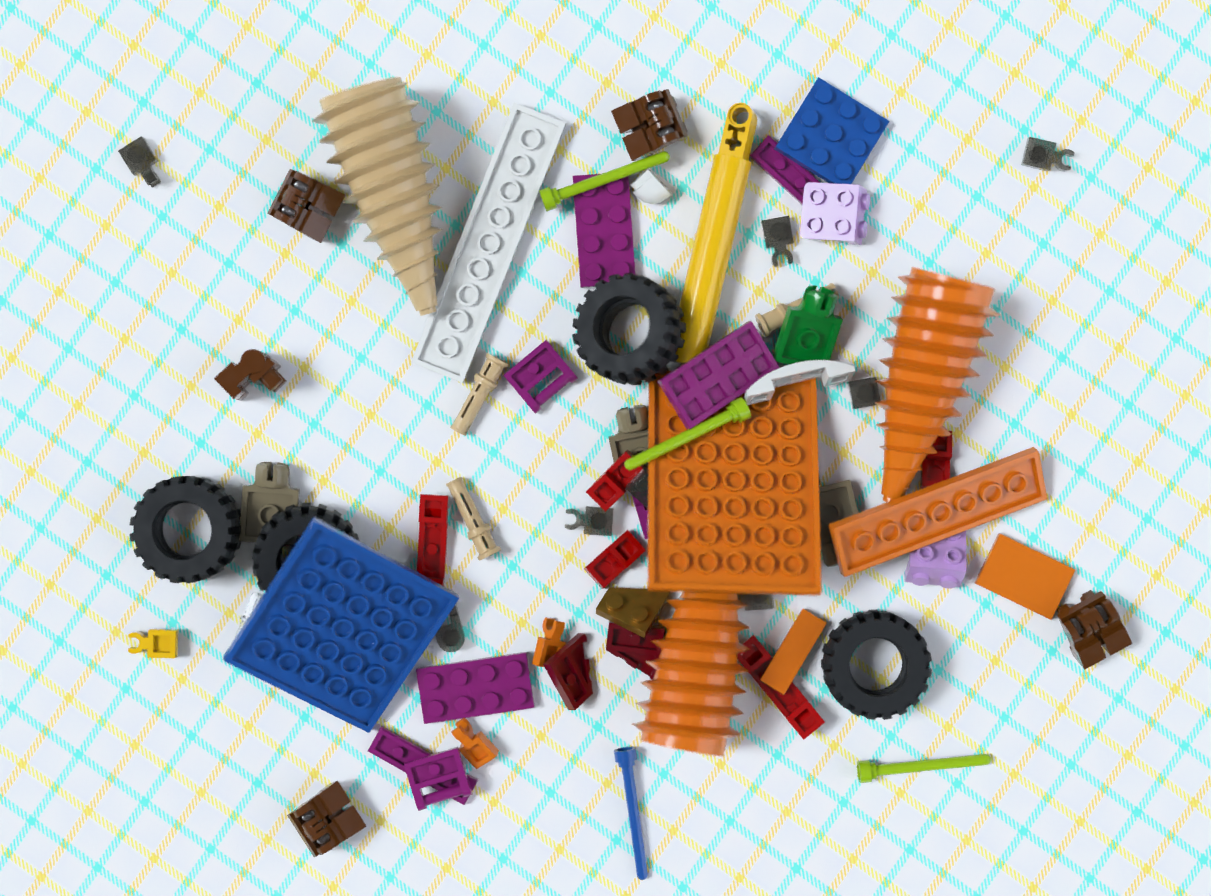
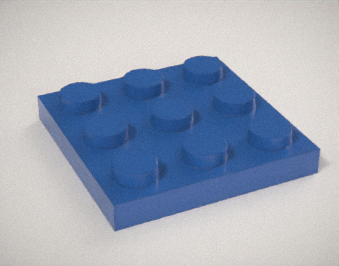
M818 77L774 150L827 183L852 184L890 121Z

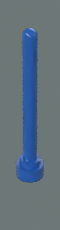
M621 747L614 750L615 762L622 768L637 877L640 880H645L648 877L633 772V766L635 765V760H637L636 747Z

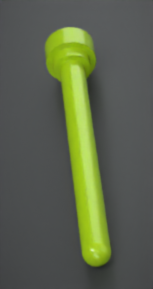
M663 151L558 190L556 187L541 189L539 192L546 212L557 208L556 205L561 204V200L663 164L670 159V155L668 152Z
M742 397L730 402L727 411L625 461V468L633 470L730 421L743 422L751 418L748 405Z
M988 754L879 765H875V762L870 763L869 760L857 761V775L859 783L872 782V779H877V776L988 765L991 762V757Z

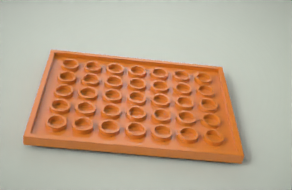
M667 371L664 375L656 373V380L648 383V449L688 430L657 382L672 371ZM816 378L774 388L775 391L771 400L748 405L751 418L743 422L730 421L648 462L647 591L820 596L822 588ZM744 392L742 395H740V396L737 397L736 399H738V398H740V397L744 398L746 392ZM728 403L727 405H725L724 407H722L721 409H719L718 411H716L700 423L724 411H727V407L730 406V403Z

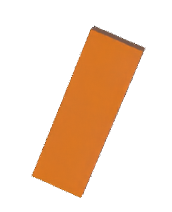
M801 609L759 681L784 695L827 623L805 609Z

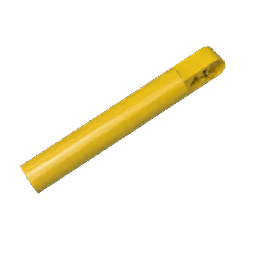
M742 102L733 104L728 110L719 152L714 155L679 305L684 314L680 321L686 324V332L681 333L680 338L685 340L683 348L678 347L675 353L679 356L676 363L684 364L707 349L710 344L750 172L751 162L748 160L757 126V115L747 104ZM742 112H748L749 117L747 121L743 124H737L738 115ZM739 141L741 143V146L735 147V150H733L731 148V145L737 144V142Z

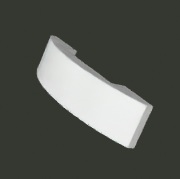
M811 360L793 363L778 368L760 378L746 391L743 399L747 405L771 400L775 391L774 388L818 377H821L824 387L851 381L856 370L853 365L830 360Z

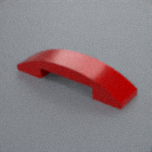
M420 494L417 572L444 586L449 496Z
M754 635L746 640L743 645L750 648V650L737 653L738 661L744 668L749 670L748 673L777 706L802 739H806L823 725L825 721L793 682L786 693L782 695L759 681L772 660V656Z

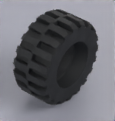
M625 273L623 277L619 274L609 276V282L600 280L595 283L596 289L594 291L588 290L583 295L586 298L583 305L579 303L576 311L579 312L578 319H573L572 327L577 329V333L572 336L574 344L580 346L577 349L579 357L585 360V365L590 370L623 385L626 383L641 385L642 380L648 383L656 380V373L664 375L669 370L667 364L670 361L676 362L679 356L675 353L678 347L683 348L685 342L684 339L680 338L681 333L686 332V324L680 321L684 314L682 308L676 305V298L667 292V289L642 275L637 276L634 273ZM632 305H641L646 309L649 316L648 334L644 342L633 352L624 355L617 354L610 344L609 332L611 324L617 314L623 309Z
M179 476L162 480L156 483L154 488L148 489L143 494L144 498L142 501H137L134 507L136 514L131 517L129 524L133 526V533L129 534L130 542L135 541L137 547L133 551L136 557H141L144 560L142 565L147 571L152 569L155 572L154 576L160 579H169L171 583L186 582L188 584L210 578L220 573L227 564L232 562L235 558L234 553L240 548L242 542L239 541L241 534L239 517H241L240 509L235 508L233 503L236 501L232 495H227L224 492V487L220 484H214L210 479L204 477ZM181 503L198 505L205 511L210 520V541L201 552L195 555L185 556L176 553L169 547L164 538V518L167 512L175 505Z
M302 503L298 507H295L293 504L286 507L283 512L278 511L275 513L271 520L262 527L253 550L252 560L254 565L252 570L253 575L258 579L257 585L261 591L267 590L282 567V548L292 537L302 535L313 517L360 541L357 533L353 531V525L349 520L345 521L342 519L341 513L336 510L333 512L327 510V506L319 504L318 507L311 506V503Z
M868 610V612L864 613L860 611L852 614L853 616L849 619L844 618L839 622L840 625L836 630L832 629L828 635L830 638L827 644L824 643L822 650L824 655L823 659H821V668L823 669L825 684L829 688L830 693L840 705L848 709L852 714L861 715L870 720H876V718L887 720L892 719L894 714L902 715L906 713V708L910 705L915 706L920 701L918 697L922 692H926L928 688L926 682L928 678H931L932 669L929 666V662L932 661L931 653L927 650L926 646L928 644L924 637L919 634L912 624L888 611ZM872 638L885 639L894 644L902 659V668L899 676L890 686L882 690L863 688L854 680L850 671V659L854 650L862 642Z

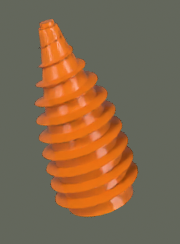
M911 267L909 275L897 276L907 286L905 295L891 297L901 305V311L898 316L887 317L897 328L895 336L882 338V340L892 346V357L878 359L889 368V376L885 379L876 380L877 383L886 388V399L874 402L885 410V422L875 424L884 430V445L880 446L884 450V465L881 468L883 470L881 494L884 495L883 501L889 502L905 496L917 471L922 470L921 464L927 454L937 453L936 449L932 446L937 437L951 435L943 426L947 418L962 416L953 405L957 398L972 396L962 387V384L966 378L980 377L970 367L973 358L987 357V354L977 347L980 338L994 336L984 327L986 318L1001 316L990 306L995 288Z
M682 592L680 598L666 600L676 609L672 618L658 620L668 631L665 638L651 641L662 651L659 659L645 661L656 672L652 680L640 682L650 689L651 692L649 700L635 703L646 711L644 721L632 723V725L642 731L640 740L643 742L688 752L724 757L727 738L741 735L729 725L730 717L744 714L733 705V696L746 693L745 690L735 684V675L749 671L737 663V653L750 650V648L738 641V632L750 627L739 621L737 610L748 605L738 600L737 593Z

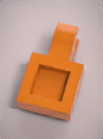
M545 617L543 621L545 638L538 637L532 661L533 665L544 667L543 664L566 644V642L560 640L565 628V622Z
M466 718L456 722L457 728L452 730L451 733L461 742L459 751L476 770L497 757L499 750L482 731L474 734L472 726Z

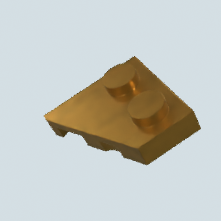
M609 587L596 607V614L645 638L667 603L666 600L670 598V592L647 591V589Z

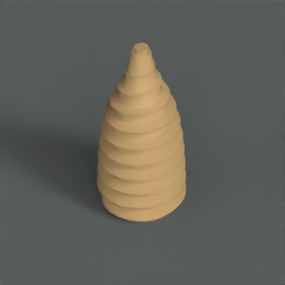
M391 77L345 89L320 99L319 103L322 112L312 122L324 124L328 127L329 133L319 143L330 144L335 147L336 153L326 162L341 165L344 171L334 183L349 185L352 191L343 201L346 204H357L361 211L352 223L367 224L371 233L363 242H376L382 253L377 260L388 261L395 272L392 277H398L406 291L405 294L409 296L415 310L419 311L420 316L436 312L435 306L438 305L435 285L437 273L434 272V256L440 251L433 249V236L442 229L431 226L432 214L442 207L429 204V194L440 185L426 183V172L436 164L423 162L421 152L431 143L418 141L416 131L427 122L413 120L411 110L421 101L407 99L404 86L409 82H402L401 77Z

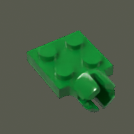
M810 285L805 289L802 301L798 306H788L772 355L776 362L793 364L811 360H830L843 321L840 316L834 315L838 296L833 291L825 287H820L819 291H817V286Z

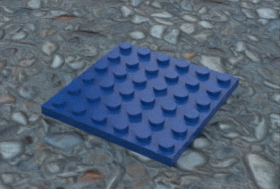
M313 517L224 654L223 660L370 733L460 598L452 590Z

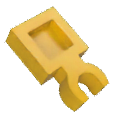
M149 629L148 637L141 632L128 634L129 638H137L139 640L137 648H128L129 653L137 654L144 649H148L147 658L178 657V629Z

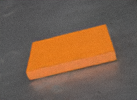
M998 533L974 583L1052 620L1075 569Z

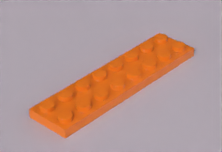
M1035 447L1028 448L829 524L840 573L847 577L1047 500L1039 450Z

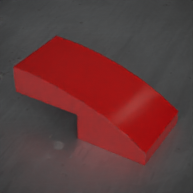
M949 431L951 433L950 436L937 437L932 445L937 453L927 454L922 462L920 489L950 478L952 431Z
M628 449L586 490V493L605 512L648 469L644 465L633 470L626 469L625 461L634 456Z
M626 530L592 560L584 570L601 589H604L623 570L641 556L646 549L629 530Z

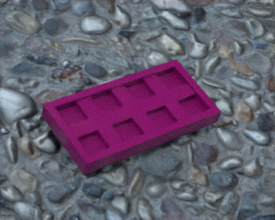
M599 174L573 176V184ZM629 176L575 195L580 288L596 287L595 283L600 280L609 282V276L619 274L622 277L625 273L635 274Z
M748 321L657 382L686 429H691L742 395L760 378L780 367L752 321Z
M527 652L416 668L424 724L535 707Z

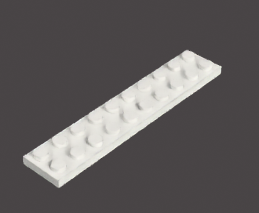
M515 102L513 103L438 292V305L435 306L436 312L430 313L411 363L464 383L538 197L539 190L542 187L565 129V122Z

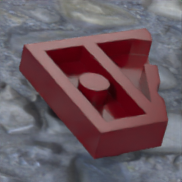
M609 621L606 651L625 660L628 665L642 671L652 680L656 670L645 661L659 659L662 650L651 641L663 639L664 627L652 626L646 637L643 638Z
M577 633L543 664L568 710H576L593 694L592 680L589 677L590 662L584 656L583 643L587 642L585 633Z

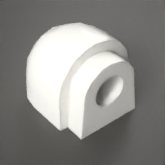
M646 169L630 185L634 189L633 194L641 201L649 204L660 203L672 194L650 169Z

